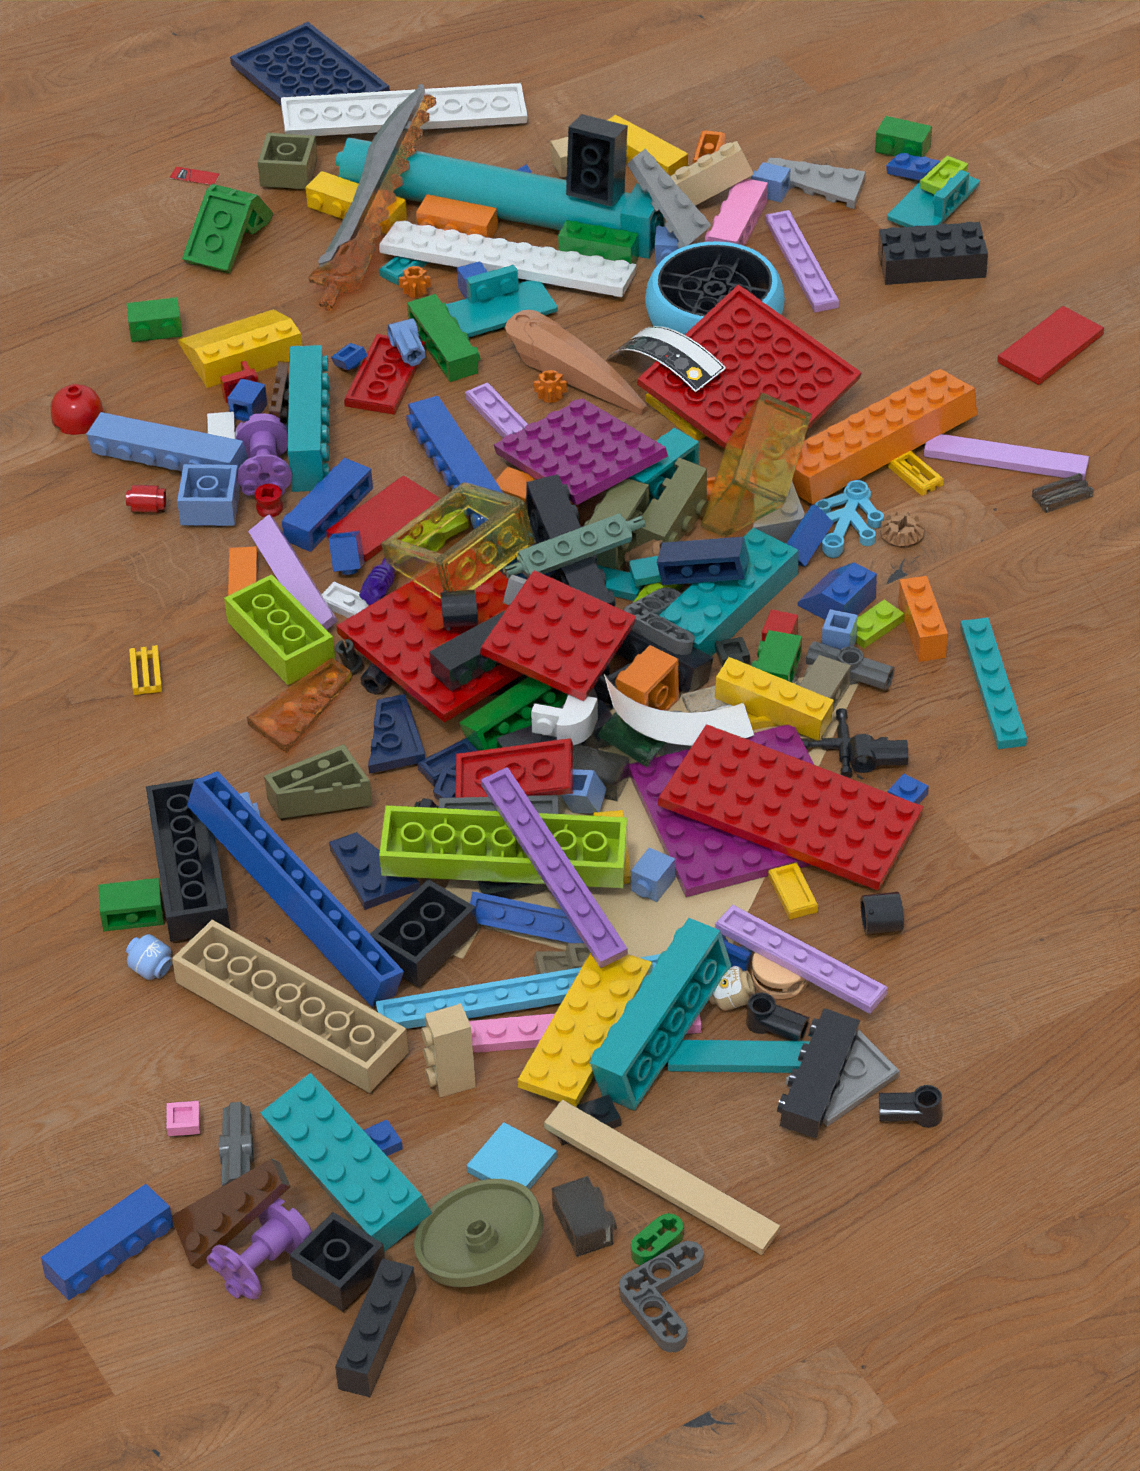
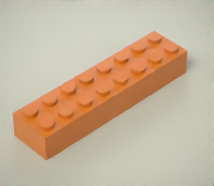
M942 369L935 370L931 374L912 382L910 385L871 404L858 413L850 415L843 421L828 427V429L809 437L798 445L788 448L785 452L775 456V461H785L797 495L813 505L846 487L849 482L859 480L892 462L897 457L916 449L932 438L976 416L975 388Z

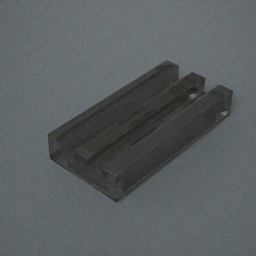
M1079 473L1032 489V497L1044 512L1047 513L1093 497L1094 489L1091 486L1088 487L1086 480L1082 481L1083 476Z

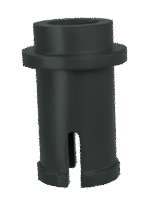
M345 639L348 648L345 647L343 640H341L335 647L341 659L340 666L344 672L351 675L356 674L362 668V658L357 655L351 640Z

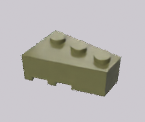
M678 457L674 464L676 472L671 480L665 478L662 483V487L665 488L658 500L652 499L642 515L646 526L636 530V546H640L653 539L656 541L662 540L663 542H677L692 530L694 523L700 516L703 517L709 507V502L707 501V468Z
M345 744L264 776L267 800L279 819L372 806L370 781Z

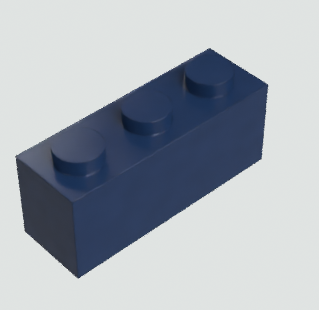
M744 537L664 542L661 545L657 559L662 585L745 579L749 563Z

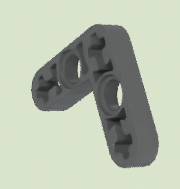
M660 588L624 608V611L636 616L635 625L631 629L635 633L675 654L687 655L692 652L695 640L694 635L659 616L681 595L677 590Z
M693 1241L679 1243L626 1273L619 1281V1297L657 1345L667 1352H678L685 1347L687 1343V1327L662 1297L661 1293L695 1275L702 1269L704 1265V1252L702 1247ZM664 1268L670 1271L671 1274L667 1278L659 1279L652 1273L656 1269ZM632 1286L634 1288L628 1291V1287ZM649 1307H657L661 1309L662 1313L657 1317H649L644 1314V1310ZM666 1323H667V1329H668V1331H669L672 1335H675V1334L678 1333V1337H677V1338H674V1337L671 1336V1335H669V1336L666 1337V1328H665V1326H664Z

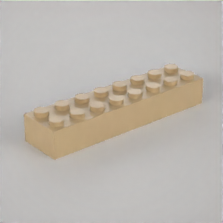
M211 920L172 958L176 983L369 1093L409 1053L407 1029L214 920Z

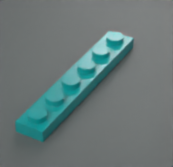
M989 618L962 620L960 622L961 634L997 749L1026 746L1027 736Z

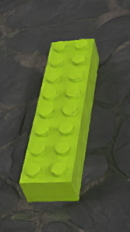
M387 805L385 807L379 854L382 876L545 884L498 811ZM538 813L586 886L624 887L627 817Z

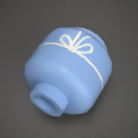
M146 934L140 939L135 937L127 946L128 967L147 980H152L156 977L158 979L162 978L169 971L173 963L171 948L153 935Z

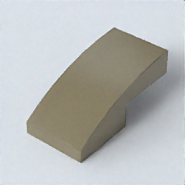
M568 943L566 951H536L533 958L536 973L543 974L582 967L590 951L584 943Z

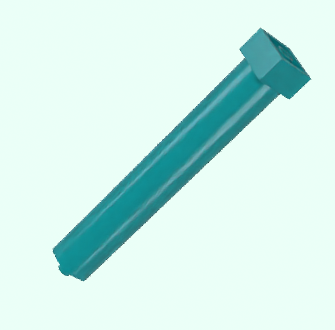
M347 138L343 152H338L336 156V166L339 167L338 177L359 184L368 148L371 144L370 141ZM400 147L379 188V191L420 203L429 194L497 208V218L561 231L565 221L568 220L638 233L639 257L650 259L655 250L656 226H665L663 214L661 211L656 212L651 204L652 197L650 193L644 192L637 183L631 193L625 192L611 207L566 195L567 180Z

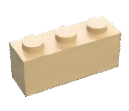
M735 141L724 144L711 155L707 154L700 157L696 163L690 166L679 168L670 177L683 193L688 196L690 201L697 205L754 175L741 147Z
M462 1004L426 1013V1027L421 1028V1032L427 1047L423 1049V1054L429 1067L425 1069L429 1086H435L439 1098L475 1088L472 1031Z

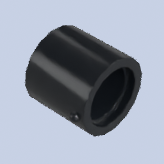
M475 589L451 592L444 590L440 593L444 629L450 631L451 628L478 625Z
M898 891L861 895V919L866 935L903 931V906Z

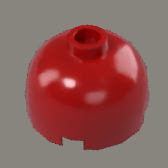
M72 384L61 388L55 393L50 405L52 424L54 427H59L60 432L64 434H86L100 412L103 413L100 397L92 388L86 385Z

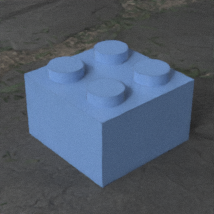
M183 464L177 499L181 525L235 526L240 496V484L237 477L238 465Z

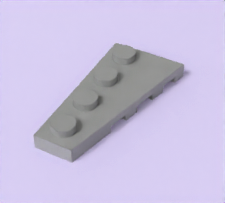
M646 149L627 163L643 191L650 193L652 197L651 204L656 212L661 211L667 221L664 225L669 233L674 232L679 240L677 243L679 249L690 245L711 226L706 217L696 208L688 196L683 193Z
M770 157L767 162L791 169L790 189L799 187L802 188L804 193L812 196L818 193L826 196V200L834 203L837 200L846 202V207L855 209L865 181V171Z

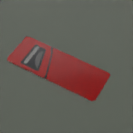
M175 167L170 178L212 185L215 184L220 174Z

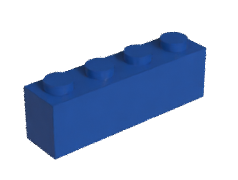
M344 458L337 466H334L330 473L321 482H318L314 489L306 497H303L290 513L284 516L282 528L288 542L312 552L327 536L326 530L346 517L373 489L371 468Z
M144 1184L43 1255L41 1262L45 1277L68 1300L77 1294L85 1292L91 1284L104 1275L112 1273L118 1265L129 1257L140 1253L143 1247L156 1238L164 1236L173 1227L170 1206L147 1184Z

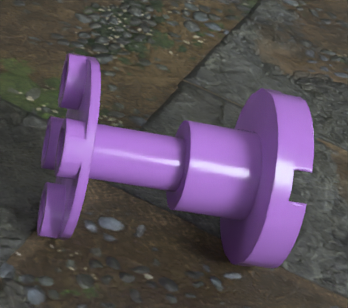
M266 413L254 414L249 416L250 420L244 424L241 422L235 432L236 439L244 442L247 457L249 458L238 469V483L242 487V492L246 495L255 496V490L263 484L279 486L283 495L292 479L291 468L286 461L279 458L288 448V427L286 424L284 426L280 422V418L275 415Z
M278 1198L258 1216L262 1227L251 1236L252 1245L240 1256L223 1245H216L212 1249V1253L207 1256L208 1264L226 1281L225 1288L233 1297L239 1298L243 1295L249 1299H257L261 1295L262 1289L259 1279L253 1270L265 1259L275 1260L283 1251L291 1254L312 1233L309 1225L297 1210L292 1208L288 1212L281 1206L285 1202L284 1200Z

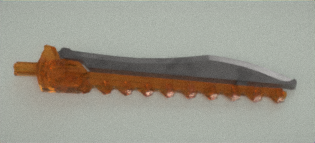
M419 84L418 88L394 110L371 142L353 201L325 254L321 255L318 260L320 267L315 269L308 277L310 283L326 287L319 305L325 307L327 311H330L331 308L334 309L340 293L358 290L375 251V243L372 241L382 234V226H379V224L389 218V210L386 207L396 201V194L393 191L403 185V179L400 177V174L410 169L407 158L417 152L416 145L413 143L423 137V129H420V126L430 121V115L427 113V110L437 104L436 97L429 94L425 95L423 84Z

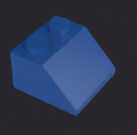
M855 562L834 569L798 601L797 606L826 620L830 609L858 616L876 598L877 574Z

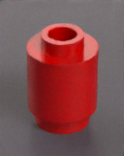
M132 485L131 490L126 492V506H131L132 512L158 513L159 510H165L166 489L159 488L156 485Z

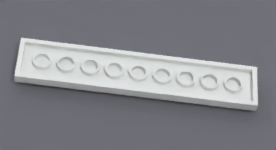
M521 83L425 89V95L412 120L414 123L412 130L527 123V111ZM415 90L281 98L285 134L315 136L378 132L394 110Z
M396 221L379 245V253L454 267H461L481 261L487 272L515 265L518 270V278L619 297L624 295L634 278L637 265L629 264L625 260L611 261L601 256L590 257L580 255L575 251L564 252L555 250L552 247L531 246L525 242H509L503 238H487L480 234L466 235L453 229L445 231L431 225H415L408 221Z

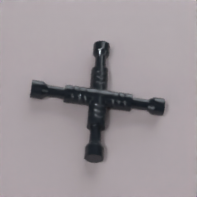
M839 708L836 710V719L839 721L837 726L838 738H822V740L801 738L807 750L822 747V750L839 749V760L842 763L840 774L851 778L852 768L849 766L851 761L849 741L851 738H849V727L846 724L848 714L846 709ZM880 737V738L874 739V740H875V741L888 740V737Z

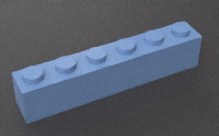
M100 412L86 434L92 453L168 468L170 470L182 471L183 464L238 465L239 469L248 459L242 440Z

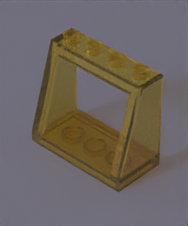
M761 392L727 440L700 527L727 537L784 505L810 422L811 413Z
M463 482L383 541L381 545L388 565L441 599L440 593L444 590L451 592L477 588L514 560L518 555V551L531 547L535 544L523 500L515 496ZM467 508L488 519L442 554L418 546Z

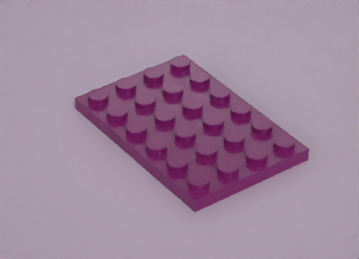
M583 398L572 401L567 407L549 413L544 419L530 423L521 431L509 434L494 444L497 455L535 479L558 474L562 484H567L569 488L570 501L576 505L668 457L665 446Z

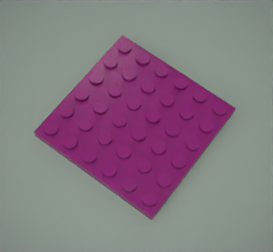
M793 726L775 727L755 732L754 736L745 738L814 765L796 728ZM690 749L628 764V774L666 855L675 858V875L685 897L767 877L768 870L796 862L799 868L810 866V864L658 806L660 794Z

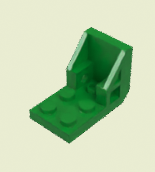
M212 184L206 189L182 260L186 263L230 273L244 233L254 234L270 223L273 212L256 194Z

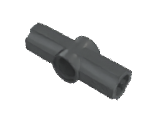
M813 641L809 646L806 656V664L813 665L819 655L851 665L850 685L862 682L888 690L895 674V667L865 658L863 652L857 647L848 646L838 649Z
M232 1102L223 1108L222 1135H219L222 1186L251 1170V1162H254L251 1111L249 1106H245L241 1102Z

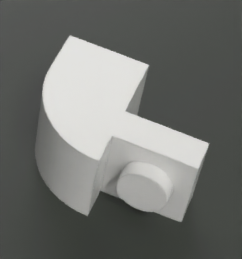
M568 695L563 709L534 704L531 711L532 732L557 737V740L571 738L573 745L585 741L592 734L598 720L597 698L587 696L585 701Z

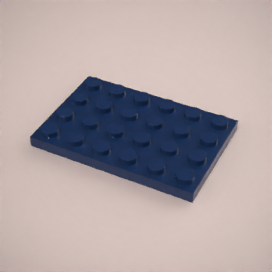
M309 22L230 56L231 65L279 105H281V98L390 91L388 84Z

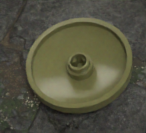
M486 1179L472 1182L450 1192L430 1208L432 1214L421 1221L417 1228L414 1249L424 1272L440 1284L452 1287H471L485 1284L511 1272L531 1254L543 1231V1213L534 1194L518 1182L507 1179Z

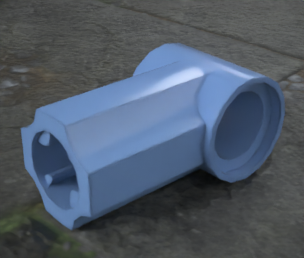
M412 318L388 324L387 331L392 347H397L404 363H408L411 366L420 364L421 360L425 358V350L419 339L415 320Z

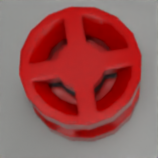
M275 484L259 486L254 492L255 500L257 501V513L262 517H266L269 514L272 517L278 516L283 511L280 487Z

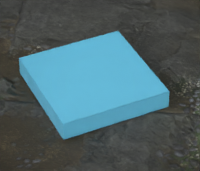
M503 1122L467 1164V1173L480 1180H512L530 1190L557 1158V1150Z

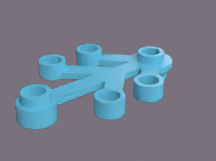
M853 480L847 484L844 493L815 503L833 522L838 521L834 532L826 534L822 540V551L829 558H837L844 551V536L850 523L859 533L860 544L871 546L876 541V532L871 528L881 527V521H884V514L878 511L870 502L871 491L864 481ZM846 503L844 508L831 512L832 507ZM858 505L867 514V524L856 511Z

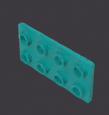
M960 170L935 195L920 189L919 182L887 214V220L904 227L942 224L979 186L980 180L969 176L968 172Z
M515 265L466 278L467 298L446 304L449 314L457 319L459 328L462 332H466L468 337L505 327L507 321L514 314L522 310H535L543 315L558 311L556 303L542 282L529 280L518 284V270Z

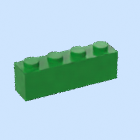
M436 294L407 302L408 319L413 318L415 320L420 340L426 342V349L448 381L452 382L477 374L478 362H480L479 351L470 344L467 333L461 331L457 319L449 314L446 303H442Z
M527 677L460 721L459 724L465 737L478 751L497 748L496 738L532 725L531 711L534 704L559 708L565 704L569 694L534 678Z

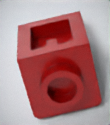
M246 361L241 362L242 371L220 376L222 394L226 403H228L229 395L241 379L258 382L255 369H250Z

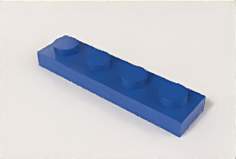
M472 892L470 904L476 907L477 924L566 943H584L563 910Z

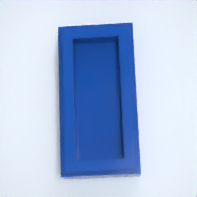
M811 505L786 543L799 550V566L807 565L834 523L816 505Z

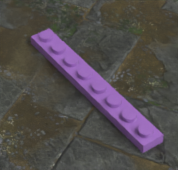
M506 767L481 779L482 788L599 967L602 968L628 955V948L509 768Z

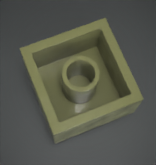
M267 133L258 159L260 186L306 189V186L311 182L317 163L315 135Z

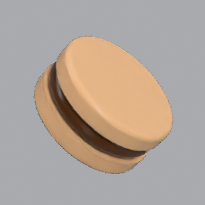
M754 953L752 958V980L759 992L768 993L774 999H788L797 996L806 988L808 980L760 954Z

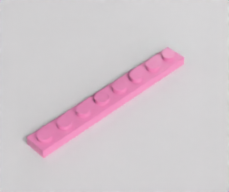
M555 1013L469 1021L472 1031L473 1053L536 1048ZM700 1013L686 1034L701 1033Z

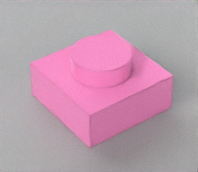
M199 1101L167 1103L168 1136L200 1134Z

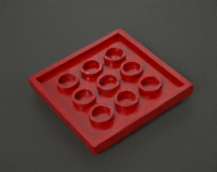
M534 570L482 644L480 654L579 700L585 701L635 625L636 616Z

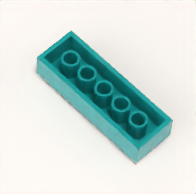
M322 345L290 346L288 459L292 472V492L312 491L315 485L330 473L329 463L325 462L330 461L329 445H327L330 444V431L327 426H330V412L327 409H330V393L328 392H330L331 387L330 376H328V373H324L329 371L328 355L323 356Z
M753 527L744 536L749 556L745 579L693 583L659 616L692 633L695 637L693 647L713 656L716 653V641L731 639L798 575V549Z
M688 918L684 925L677 929L673 941L667 950L659 955L657 964L650 975L644 977L635 997L627 1002L624 1013L618 1022L610 1027L607 1038L600 1048L595 1049L591 1056L590 1065L602 1097L609 1095L613 1102L631 1110L636 1109L716 990L724 974L731 967L721 930Z
M309 1073L260 1112L271 1132L356 1227L384 1244V1252L432 1214L422 1194L312 1073Z

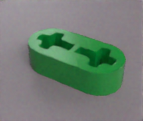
M663 1214L639 1232L631 1241L632 1260L640 1266L678 1245L684 1236V1225L681 1218L675 1214Z

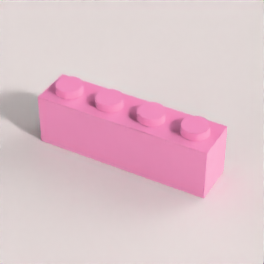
M746 178L735 184V186H731L727 201L722 202L719 216H715L711 231L708 230L706 233L705 242H729L745 246L767 204L768 183Z

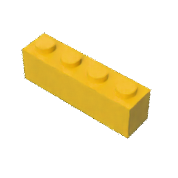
M617 115L608 119V121L628 125L626 164L646 149L669 176L675 174L679 168L688 166V153Z
M321 171L306 186L307 207L344 219L359 184ZM378 190L361 226L387 234L396 221L407 220L406 200Z
M728 657L716 676L715 699L732 706L744 702L747 712L758 717H767L771 722L780 726H793L799 734L811 739L820 740L831 723L833 699L731 657Z

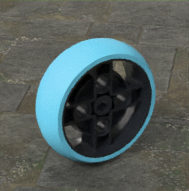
M701 242L677 249L667 255L656 266L647 284L645 304L653 326L669 328L685 335L738 284L782 315L785 301L783 284L775 267L759 252L735 243Z

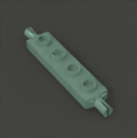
M619 513L518 551L517 563L503 567L506 578L520 573L529 578L534 570L546 574L631 542L632 531L645 527V520L642 516L626 521Z

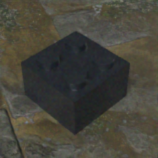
M332 1212L289 1255L292 1278L343 1312L372 1283L382 1258L385 1259L384 1244Z

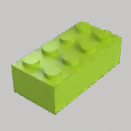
M272 574L224 598L227 622L287 685L336 661L333 636Z

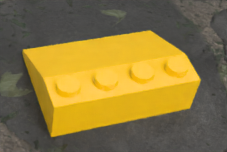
M273 309L178 339V343L206 388L221 384L220 376L242 371V361H246L250 369L254 368L256 372L278 366V361L290 362V346H302L301 332L292 319Z

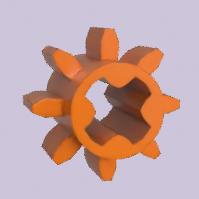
M418 266L408 267L403 271V276L399 277V288H403V294H407L411 298L422 297L427 293L426 288L431 287V278L427 276V270H423Z
M554 370L542 372L538 375L539 381H534V392L538 393V399H542L546 403L559 401V399H562V393L567 392V381L563 380V374H559Z

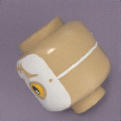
M737 966L730 967L710 997L711 1004L717 1003L723 1011H730L747 1005L751 995L755 994V987L750 973L743 971Z

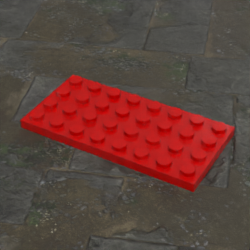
M708 724L705 725L658 798V806L786 854L879 891L922 816L924 807Z

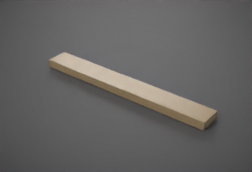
M564 1100L558 1104L544 1122V1128L761 1255H763L780 1232V1225Z

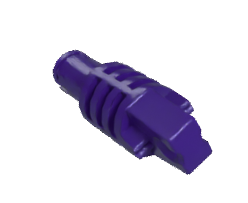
M391 555L386 556L381 565H377L372 569L362 585L359 597L365 600L369 606L383 598L394 582V573L398 570L400 563L398 560L393 563L395 557Z

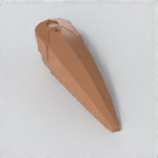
M522 310L514 314L507 321L505 326L507 338L514 343L516 351L520 353L521 359L526 365L542 372L554 370L559 374H563V380L567 381V384L633 413L642 415L648 410V406L612 366L586 344L563 329L559 323L535 310Z

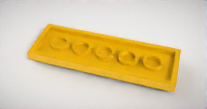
M590 953L519 1076L518 1088L559 1102L564 1100L577 1107L594 1076L590 1065L593 1052L603 1044L610 1027L618 1022L624 1013L627 1002L633 999L639 991L644 977L652 972V962L628 954L600 968Z

